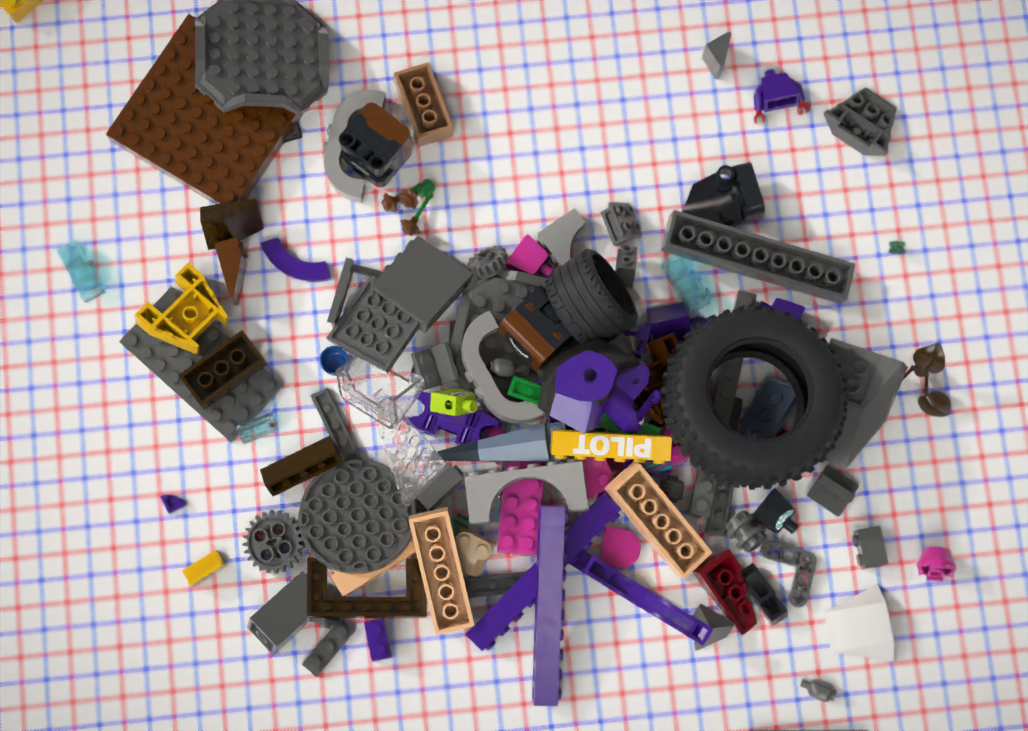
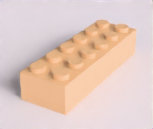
M632 462L604 488L676 576L685 579L713 553L641 464Z
M448 507L410 515L409 524L435 634L439 635L475 626Z

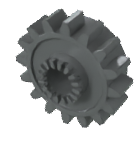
M494 245L492 248L488 246L485 250L480 249L479 253H474V257L469 258L467 267L474 277L489 278L497 275L506 267V261L509 260L508 254L501 245L498 247Z

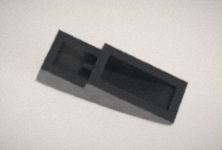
M752 563L742 569L743 580L747 585L746 590L769 624L773 627L788 617L787 609L778 599L776 592L755 564Z

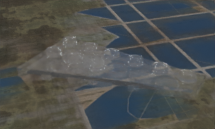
M381 388L368 401L374 421L377 423L378 433L384 444L383 448L391 471L394 473L397 488L402 496V503L407 507L449 465L391 397Z

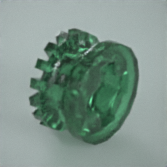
M889 242L891 248L888 252L890 254L906 253L904 249L906 246L905 242Z

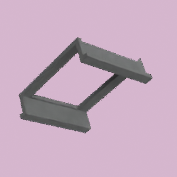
M346 257L327 322L331 323L332 328L341 317L353 273L375 278L379 277L382 271L354 264L353 259Z

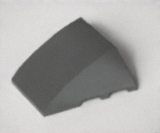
M865 87L850 96L846 101L837 104L833 109L824 112L823 115L833 136L862 155L886 156L888 154V144L891 139L890 134L897 109L890 102Z

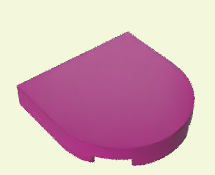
M605 526L607 530L603 534L599 559L614 568L621 569L633 565L639 558L641 551L640 542L636 535L626 529Z

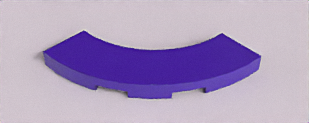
M278 237L260 243L269 261L288 277L307 282L332 280L326 261H301L284 249Z

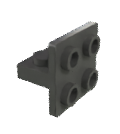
M610 202L608 203L609 208L600 212L614 246H619L632 238L642 237L641 226L636 221L634 209L629 203Z
M827 464L807 493V497L836 517H839L846 506L855 498L854 494L859 485Z

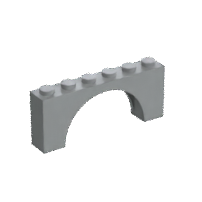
M575 208L538 232L537 243L543 249H546L549 253V260L553 265L557 264L558 267L571 260L570 248L577 234L585 228L586 222ZM626 287L636 306L641 301L640 295L634 287Z
M569 459L564 464H559V461L548 462L547 466L539 467V464L528 465L527 469L510 467L508 471L500 472V469L489 470V474L482 475L481 472L469 473V476L464 477L469 521L472 526L492 523L493 506L500 493L509 485L524 479H538L556 487L564 496L569 513L589 510L584 465L582 461L577 459Z

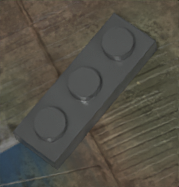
M342 620V626H333L301 665L315 677H318L355 633V630Z

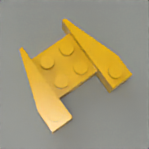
M188 262L175 275V284L185 292L163 314L147 302L134 316L135 323L149 335L198 355L199 345L195 340L216 319L224 326H227L228 316L217 301L212 289L208 286L203 274Z

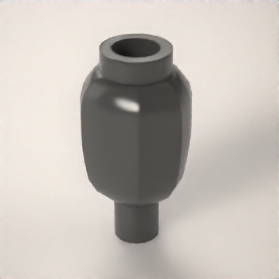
M496 358L493 361H489L488 371L492 372L494 376L511 377L515 373L523 374L524 366H517L512 360Z
M802 679L800 687L807 689L811 697L822 702L834 701L837 690L834 689L831 683L819 679H814L810 682Z

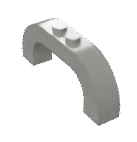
M366 90L349 96L339 105L334 114L332 124L328 125L327 135H329L328 142L325 141L323 146L325 172L331 187L340 196L353 202L362 203L366 183L365 180L352 178L342 171L341 161L343 156L339 136L367 103H376L384 109L387 99L385 92Z
M489 310L474 319L463 337L461 359L467 371L465 372L466 378L470 383L473 382L476 388L474 391L478 399H482L489 411L496 417L516 424L532 422L544 416L545 412L540 410L536 404L527 401L512 402L504 398L480 357L479 343L487 336L497 332L499 328Z

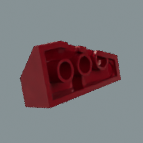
M728 549L706 558L692 571L726 617L735 623L734 627L742 636L757 624L753 606L747 594V585L741 573L743 572L741 565L731 550Z

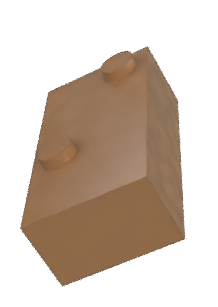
M427 62L394 72V84L417 147L453 137L454 127L430 63Z

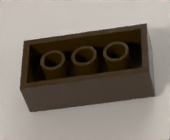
M241 330L178 376L199 405L206 410L268 364L244 331Z

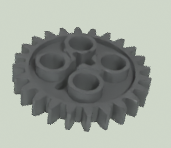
M270 510L269 515L267 512H262V518L256 515L255 519L257 522L249 521L252 527L245 528L249 534L243 535L247 542L243 543L242 546L248 547L244 554L250 553L247 560H254L253 567L260 565L259 571H263L266 568V573H271L273 569L274 574H278L279 568L282 572H286V566L291 569L293 568L292 562L299 563L297 556L304 555L300 552V549L306 548V546L301 544L303 539L300 536V530H298L299 523L294 524L296 517L288 519L289 513H285L282 516V510H278L275 515L274 510ZM279 524L284 529L282 534H278L276 530ZM260 531H263L266 536L263 541L258 536ZM274 539H277L275 545H272L271 542ZM286 542L290 545L288 553L283 551V545ZM267 549L272 552V557L269 560L265 557Z

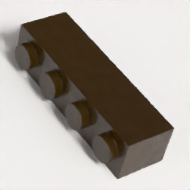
M329 435L260 469L265 487L274 497L343 462L336 444Z

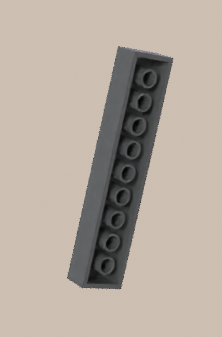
M673 210L669 215L660 249L662 252L839 304L848 298L856 265L849 261L677 210Z

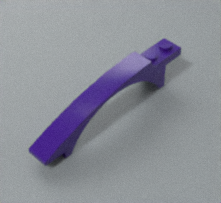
M583 549L578 554L580 558L572 565L574 568L700 645H705L714 630L713 628L641 586L594 555L585 552Z

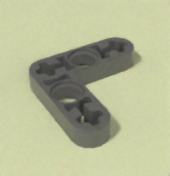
M773 541L765 542L760 547V554L763 558L796 567L789 594V602L794 607L804 606L808 601L817 563L816 556L810 551ZM769 545L775 551H778L779 547L782 548L779 552V559L776 558V553L767 555V551L764 548H767ZM785 550L792 551L793 559L791 561L784 559L783 553ZM807 555L812 560V563H809L806 569H810V573L805 570H799L800 567L802 569L805 567V561H802V558L807 557ZM800 574L807 576L808 582L806 585L799 584L797 578ZM795 586L803 589L806 588V592L801 591L800 597L803 598V601H800L798 604L796 599H793V596L798 595L799 589H795Z

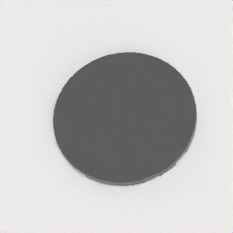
M363 459L347 460V462H343L320 473L308 485L302 496L298 512L299 529L307 549L323 565L347 574L370 573L382 569L395 561L411 542L412 532L409 516L417 514L416 503L406 481L392 468L376 461L372 462Z

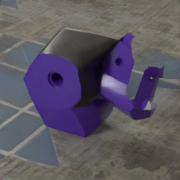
M596 339L567 350L550 361L542 378L538 408L549 416L584 434L593 430L599 424L604 413L612 419L621 431L635 433L642 427L644 416L653 404L658 403L662 394L659 389L653 391L639 411H634L632 407L633 401L649 382L650 371L648 365L644 361L604 340Z

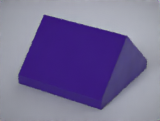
M683 302L646 309L648 322L651 323L652 340L674 332L677 340L683 341L685 340L683 336L687 332H691L690 317Z

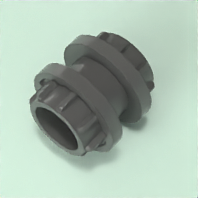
M741 511L727 522L726 529L728 530L727 536L730 539L735 537L738 539L736 547L739 550L750 553L765 542L767 535L765 534L766 528L762 524L756 526L754 523L756 516L753 513L749 514L747 511Z

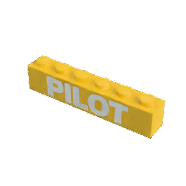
M552 429L550 453L555 455L557 459H567V456H575L574 459L586 460V457H594L596 461H606V458H614L616 462H626V459H634L633 462L645 463V460H653L654 464H665V461L671 460L672 438L669 435L588 431L584 434L578 430Z

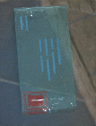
M270 412L236 426V430L244 445L278 431L279 427L273 413Z

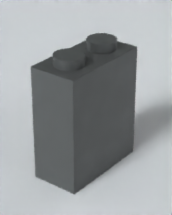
M449 463L415 495L416 500L426 511L435 510L464 483L463 472L457 465L452 466Z

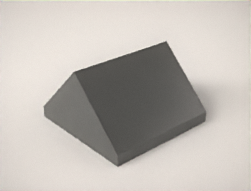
M726 32L705 46L702 60L716 80L720 79L724 68L732 32Z

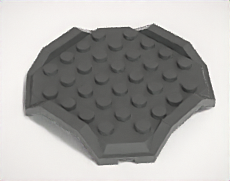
M219 0L195 18V88L204 96H209L214 101V105L223 113L242 106L283 107L301 116L310 109V106L315 101H319L328 93L329 43L327 28L297 1Z
M502 270L495 276L482 278L462 291L450 343L454 365L458 369V379L456 382L459 388L475 393L474 389H476L473 382L470 383L466 378L465 372L467 371L461 359V344L469 325L478 316L490 310L497 325L500 326L505 317L522 303L537 286L541 284L545 288L546 278L519 271ZM497 332L487 336L479 343V354L487 370L490 360L493 361L496 358L512 360L517 366H524L523 374L515 373L513 376L533 383L543 378L550 363L549 361L536 373ZM574 339L552 359L581 344ZM489 372L504 398L512 402H524L522 399L507 395L513 376L499 377Z

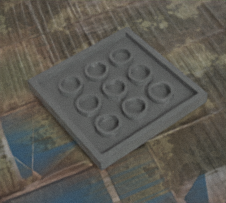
M369 277L326 339L388 374L418 331L420 323L378 293H375L372 297L370 295V284L373 278Z

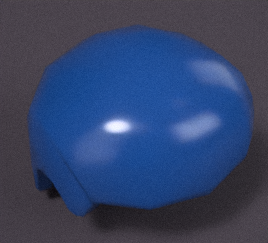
M338 346L326 347L321 352L319 359L321 368L331 376L344 374L350 363L346 351Z

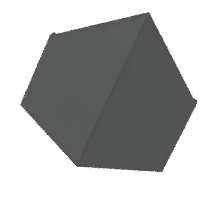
M700 603L692 616L714 630L704 646L694 641L695 652L726 638L735 623Z

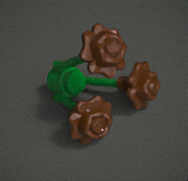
M425 179L411 189H401L399 195L394 197L385 193L381 204L385 211L396 213L398 211L397 203L401 202L404 207L415 209L419 204L417 197H426L415 216H412L410 220H400L401 230L404 234L409 236L420 234L419 227L417 226L418 218L428 202L434 197L432 193L436 190V187L431 180Z

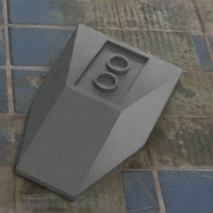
M831 338L828 349L829 351H835L837 356L836 364L841 363L843 368L841 378H846L847 389L843 392L848 393V399L846 400L847 415H844L847 417L843 429H841V436L836 443H833L836 447L824 456L827 458L825 461L848 468L886 422L908 367L902 361Z

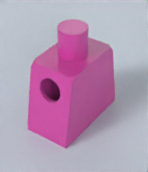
M526 234L509 257V260L506 261L507 268L535 276L540 273L546 278L553 271L550 266L545 264L549 259V254L529 234Z

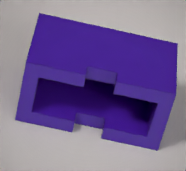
M381 618L364 622L371 662L391 659L392 653L385 619Z

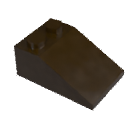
M257 198L200 207V223L208 250L215 249L214 243L237 237L238 241H241L264 230Z

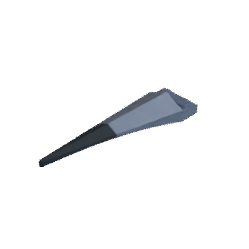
M563 422L543 423L413 457L411 460L414 462H565L570 459V456H567V459H557L555 455L550 453L552 429L566 430V424Z

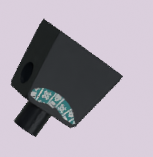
M776 488L770 491L753 513L756 516V523L762 524L765 528L776 534L783 528L793 534L799 527L791 519L796 510Z

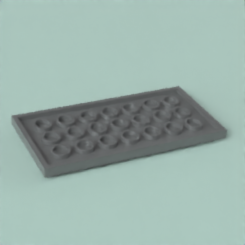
M171 286L153 306L163 314L181 294ZM214 323L195 340L199 345L198 355L149 335L137 324L119 341L230 443L241 434L247 425L254 420L284 387L267 370L262 368L204 410L178 375L230 339Z

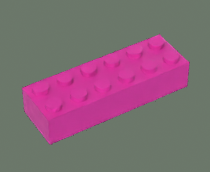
M506 462L505 471H508L510 467L527 469L528 465L539 464V467L545 466V463ZM520 480L503 490L497 553L536 557L538 504H541L542 480Z

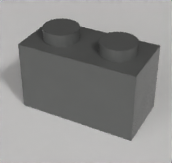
M880 526L859 529L853 532L852 542L858 551L856 560L862 570L889 564Z

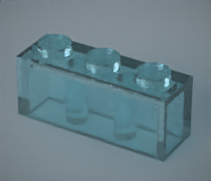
M76 239L56 250L81 299L85 303L106 293L104 289L106 284L101 275L97 276L95 270L98 268L93 259L89 260L87 257L89 251L84 243L80 244Z
M675 255L664 261L661 269L691 315L710 304L712 294L707 287L704 288L701 283L702 278L700 274L691 267V260Z

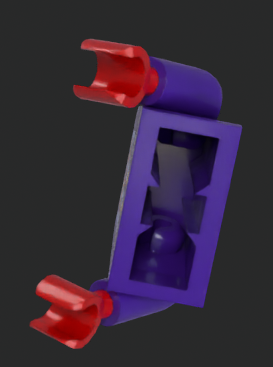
M774 69L767 70L765 77L761 78V84L757 86L753 96L754 110H756V115L753 118L754 124L757 123L756 117L758 116L762 118V124L764 123L765 115L762 113V110L765 113L800 105L797 108V113L799 115L803 114L802 107L808 113L810 106L804 102L806 98L802 85L793 78H790L785 72L776 74Z

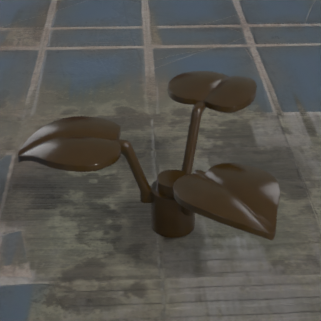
M940 342L921 347L914 352L913 361L915 365H911L910 369L905 373L903 380L912 371L918 377H925V395L919 397V407L928 415L945 417L950 414L951 401L949 397L940 391H932L930 394L928 392L929 372L936 374L945 367V354Z

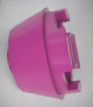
M939 546L923 549L916 565L919 576L925 575L927 580L937 582L943 581L944 577L952 579L957 569L951 551Z

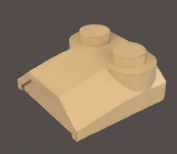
M461 525L455 536L462 571L468 575L479 577L492 554L496 542Z

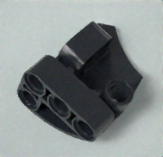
M746 162L732 167L723 165L719 167L716 173L694 183L682 212L731 227L763 219L765 204L752 163ZM725 174L729 178L723 179L720 175Z

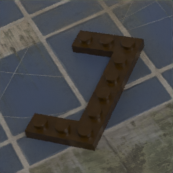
M307 557V618H426V592L418 558H406L405 560L406 597L327 596V566L323 565L316 558Z

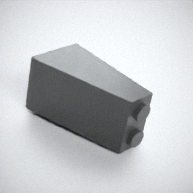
M303 571L300 572L249 618L247 629L273 656L310 621V618H307V574Z

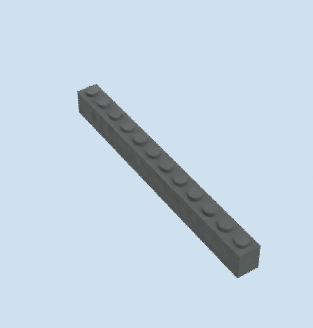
M738 290L735 295L733 309L744 306L745 310L747 307H754L757 294ZM743 358L733 359L720 365L712 403L717 414L728 427ZM698 466L688 515L707 520L710 516L717 480L713 479L714 475L712 474L710 477L705 476L700 471L701 467Z

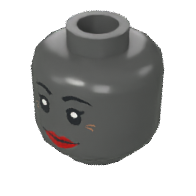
M667 475V478L659 481V488L672 503L678 504V501L683 499L684 482L678 480V476Z

